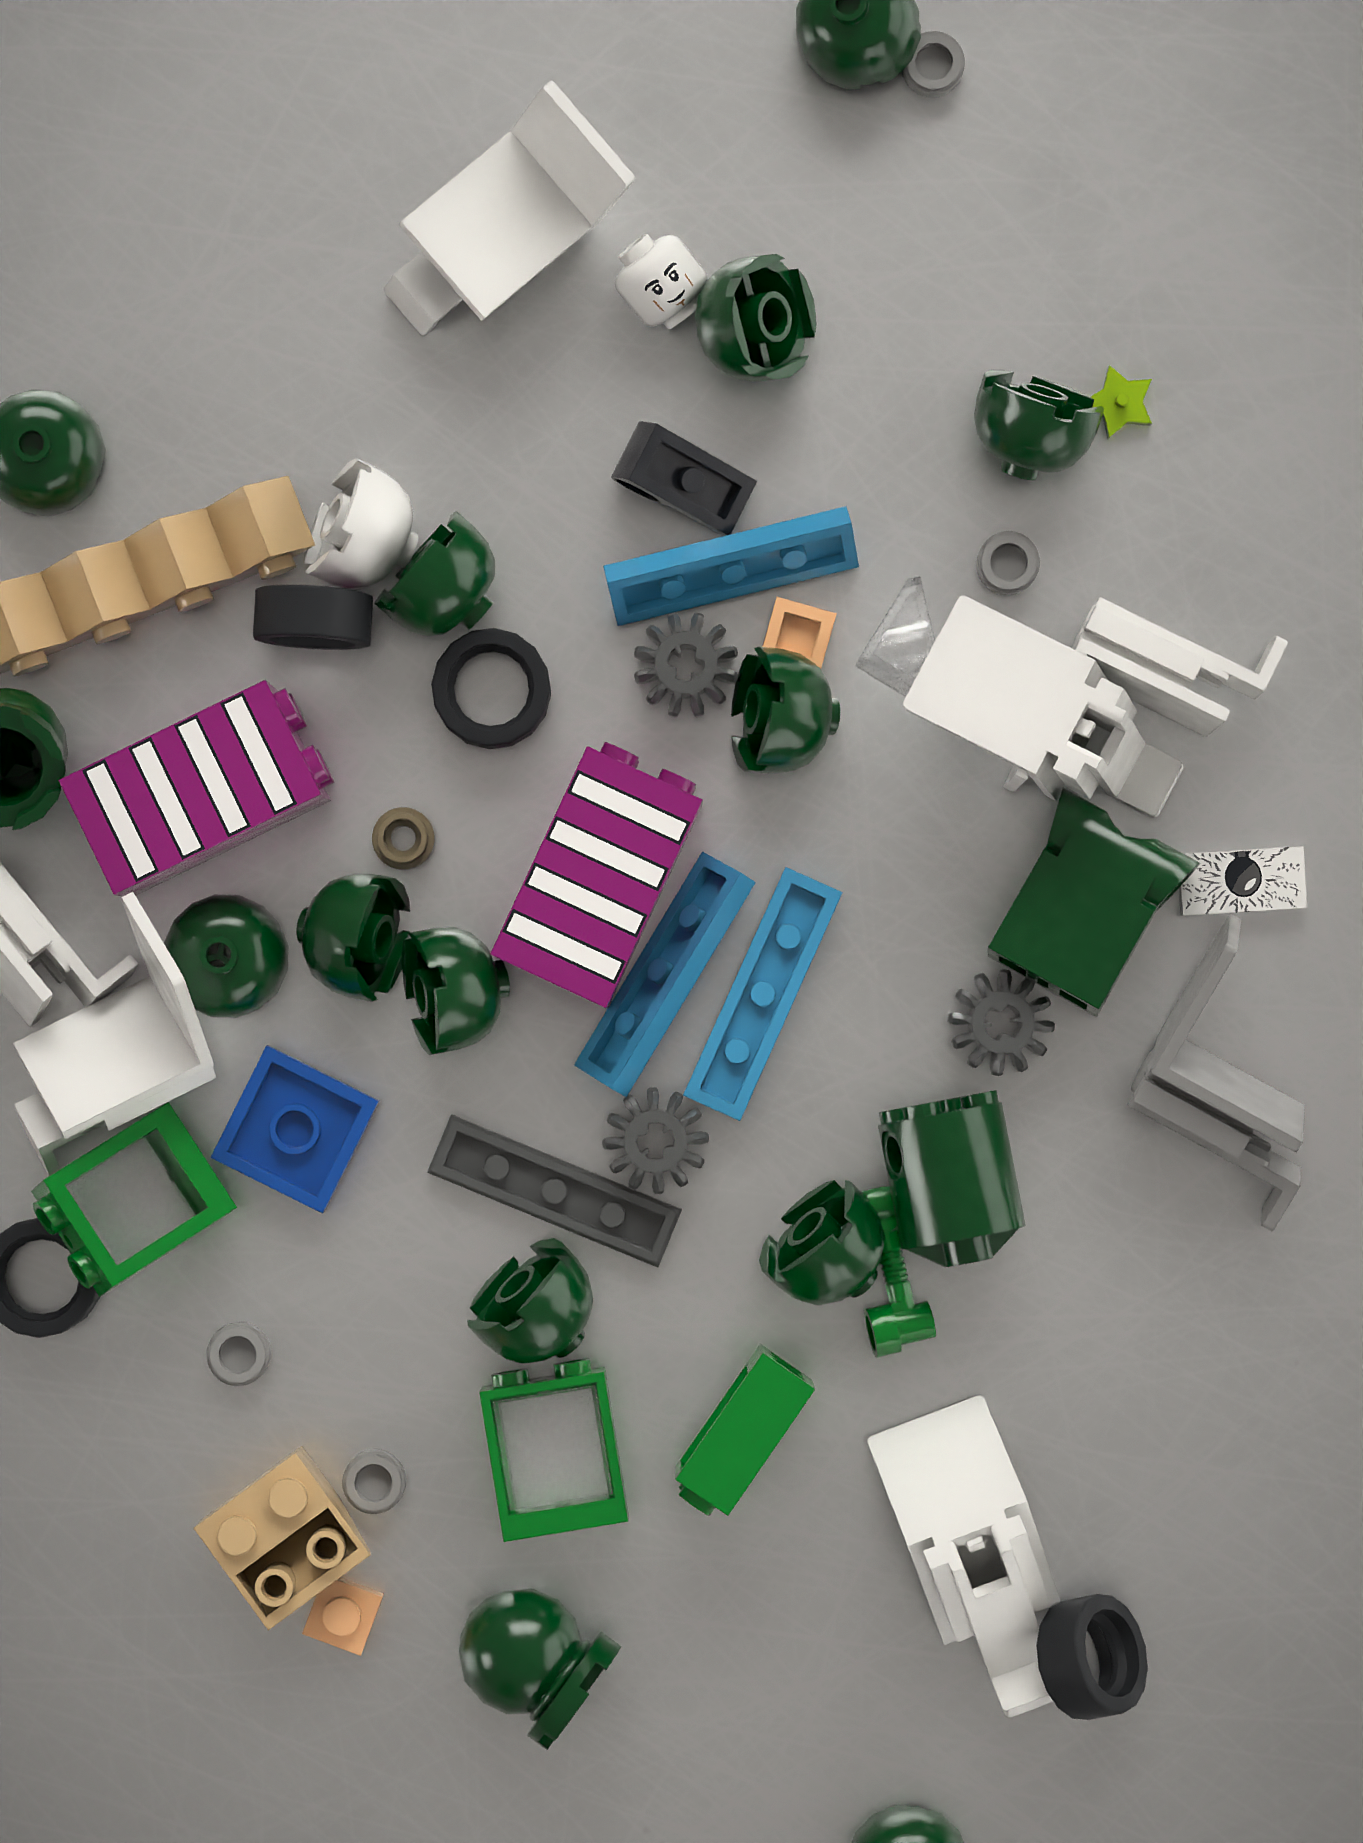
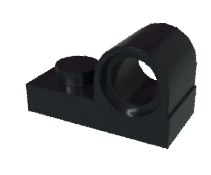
M643 421L638 422L611 476L614 481L625 488L654 502L668 505L716 533L725 536L732 533L757 483V480L659 424Z

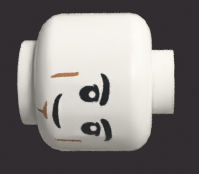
M646 233L635 240L618 256L624 267L617 274L615 288L645 325L656 326L664 323L668 329H671L696 310L698 296L707 281V274L678 237L667 235L653 242Z

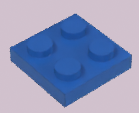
M266 1045L210 1158L323 1214L380 1100L282 1051Z

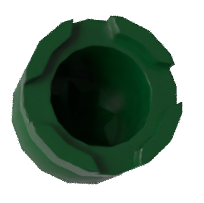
M0 688V828L12 827V830H18L42 819L59 799L61 785L58 780L64 778L66 773L65 763L68 749L65 729L53 709L26 690Z
M531 1588L498 1593L487 1598L469 1614L460 1636L459 1656L464 1680L484 1704L505 1714H530V1720L535 1721L527 1736L548 1750L589 1696L587 1692L601 1672L608 1669L622 1646L603 1632H600L592 1643L589 1640L582 1641L575 1617L558 1599Z

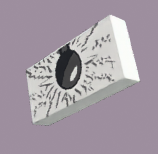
M1304 846L1183 853L1200 862V865L1179 888L1181 916L1308 908Z

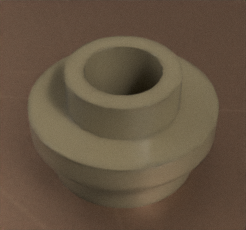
M407 807L394 808L384 813L376 822L372 833V844L378 858L386 865L399 870L413 869L423 864L430 856L435 843L434 830L429 820L419 811ZM401 827L411 828L415 833V843L412 848L406 851L397 850L392 843L393 833Z

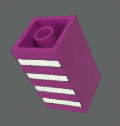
M263 680L58 780L114 895L122 897L134 892L136 896L331 801L325 787L334 783L333 777L320 751L316 750L313 745L305 748L297 731L307 727V724L293 695L288 693L286 688L277 691L268 681Z
M604 742L600 752L589 746L586 747L490 955L608 1009L700 812L703 799L693 795L697 785L694 782L663 768L658 778H655L636 769L639 764V757L613 744Z

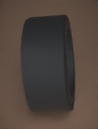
M268 585L256 588L253 638L266 644L306 649L349 650L369 647L371 644L373 596L352 589L317 585Z
M497 628L470 631L453 641L438 659L431 683L434 707L448 730L465 743L486 749L513 746L532 735L545 718L551 697L548 669L536 648L518 634ZM489 652L508 655L519 663L527 676L529 688L526 704L519 714L505 724L493 726L476 723L467 717L456 702L454 688L458 672L464 664L478 654Z
M38 1218L17 1222L0 1233V1323L16 1334L41 1338L61 1334L87 1318L100 1297L93 1286L87 1289L78 1281L76 1293L70 1302L56 1312L46 1314L29 1312L15 1303L7 1290L5 1274L8 1261L18 1248L27 1242L42 1239L56 1242L69 1251L58 1233L55 1235L49 1234Z
M1094 1594L1061 1601L1048 1609L1040 1623L1036 1647L1038 1668L1045 1689L1057 1708L1072 1719L1091 1720L1123 1714L1136 1706L1145 1690L1148 1664L1146 1645L1139 1625L1127 1606L1114 1596ZM1087 1631L1093 1639L1098 1654L1100 1671L1098 1683L1092 1676L1086 1657L1085 1638Z

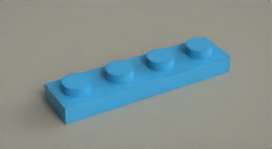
M844 506L604 565L603 568L617 626L857 568L859 563L851 519L847 507Z
M702 851L574 1066L621 1095L628 1096L756 882Z
M785 867L683 1096L734 1119L741 1120L843 892Z

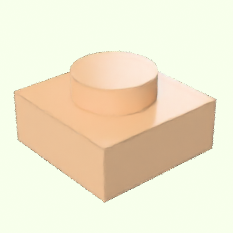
M776 597L762 647L779 648L800 653L821 669L837 613Z
M340 1577L316 1595L302 1634L361 1656L384 1593Z

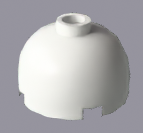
M355 458L344 466L332 483L333 486L342 489V492L335 497L330 506L322 502L310 531L315 546L304 553V563L310 565L305 570L307 574L329 584L348 589L366 588L385 579L395 565L404 568L412 558L418 543V534L411 531L413 509L407 493L394 478L379 468Z

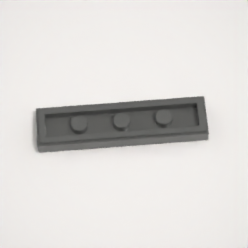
M451 1114L427 1171L429 1174L655 1267L660 1265L682 1211L681 1208L453 1114Z

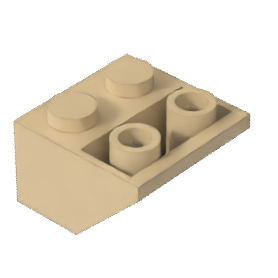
M303 1446L292 1452L208 1514L193 1528L268 1631L371 1555L369 1548L339 1495Z

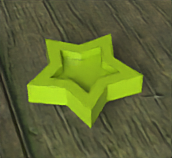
M1110 365L1108 366L1103 389L1091 396L1094 399L1092 408L1098 406L1104 408L1102 417L1108 439L1125 424L1148 426L1152 424L1143 403L1152 379L1128 381Z

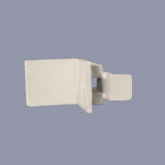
M550 81L540 89L510 132L399 223V226L421 252L398 270L383 290L423 336L430 332L440 319L462 300L467 303L482 321L596 226L634 182L635 176L553 81Z
M960 596L957 599L903 701V706L907 711L1026 770L1042 792L1055 801L1058 800L1065 785L1068 789L1088 799H1091L1097 786H1100L1107 795L1151 817H1157L1183 770V764L1179 759L1145 743L1132 721L1137 712L1134 704L1124 688L1108 681L1096 660L967 596ZM1096 726L1111 733L1099 756L1085 749Z
M1099 597L1083 621L1071 648L1096 660L1108 681L1124 688L1131 701L1207 737L1226 721L1230 709L1189 690L1195 678L1216 688H1220L1221 684H1224L1255 700L1265 692L1288 641L1276 636L1269 642L1253 672ZM1013 765L1003 788L1015 792L1027 780L1029 774L1026 770Z
M0 863V992L29 1027L41 1019L53 996L50 989L33 970L38 964L42 963L59 984L64 981L85 1007L102 1000L133 975L139 964L129 955L97 980Z
M134 892L122 896L121 899L149 977L13 1043L39 1091L14 1104L24 1130L49 1176L60 1170L53 1153L54 1149L104 1124L108 1131L217 1078L213 1069L214 1063L185 979Z
M980 1395L870 1436L867 1443L908 1546L943 1644L946 1645L954 1641L960 1642L975 1636L1006 1717H1014L1053 1702L1045 1689L1038 1668L1036 1644L1039 1625L1035 1613L1052 1607V1604L1061 1600L1028 1501L984 1397Z

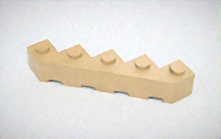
M289 476L242 486L206 508L159 518L124 540L78 550L41 572L1 581L0 674L11 670L15 677L33 672L49 664L46 656L92 638H94L96 644L115 640L130 633L129 624L174 606H177L179 612L188 611L214 599L212 592L257 574L260 575L261 580H266L296 568L293 558L315 546Z

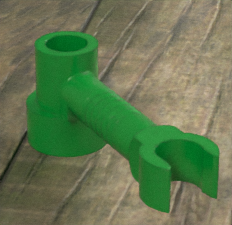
M889 1186L861 1191L878 1212L885 1234V1244L880 1265H882L881 1270L884 1272L882 1275L885 1277L884 1283H886L885 1288L889 1302L864 1309L867 1334L876 1358L901 1352V1345L936 1337L934 1318L928 1301L914 1302L910 1281L908 1280L909 1276L906 1274V1263L902 1256L903 1251L901 1250Z

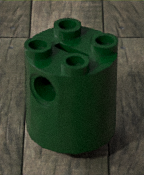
M997 1090L879 1112L881 1125H878L901 1249H906L943 1267L969 1264L992 1259L1019 1228L1026 1226L1002 1102L998 1100Z

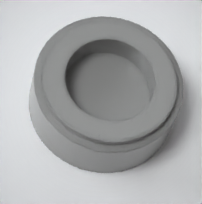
M938 31L922 33L912 61L902 70L907 85L914 92L925 97L935 98L950 93L959 84L965 67L963 50L959 43L948 34Z
M1004 531L991 536L981 547L976 560V569L981 582L989 590L1000 595H1015L1027 589L1035 580L1040 567V557L1034 543L1025 535L1013 531Z
M234 1322L222 1327L213 1335L207 1347V1362L211 1372L217 1379L232 1386H244L256 1381L266 1371L271 1359V1347L266 1335L255 1325L246 1322Z
M371 1449L359 1453L350 1461L343 1474L342 1487L345 1497L354 1508L367 1514H380L393 1508L401 1499L406 1487V1474L401 1462L394 1455L384 1450Z

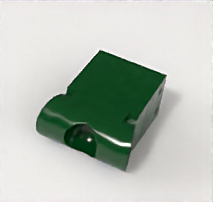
M1063 787L1047 846L1042 851L988 946V957L1025 978H1032L1036 984L1097 1017L1154 914L1200 865V862L1158 839H1139L1124 836L1113 824L1107 811Z

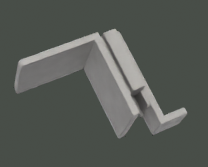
M1230 913L1159 1032L1154 1048L1149 1052L1141 1065L1137 1078L1131 1086V1091L1134 1094L1128 1106L1275 1186L1262 1208L1261 1226L1273 1231L1300 1188L1301 1167L1271 1151L1270 1143L1252 1133L1256 1130L1297 1153L1303 1143L1305 1105L1186 1040L1238 951L1241 919Z

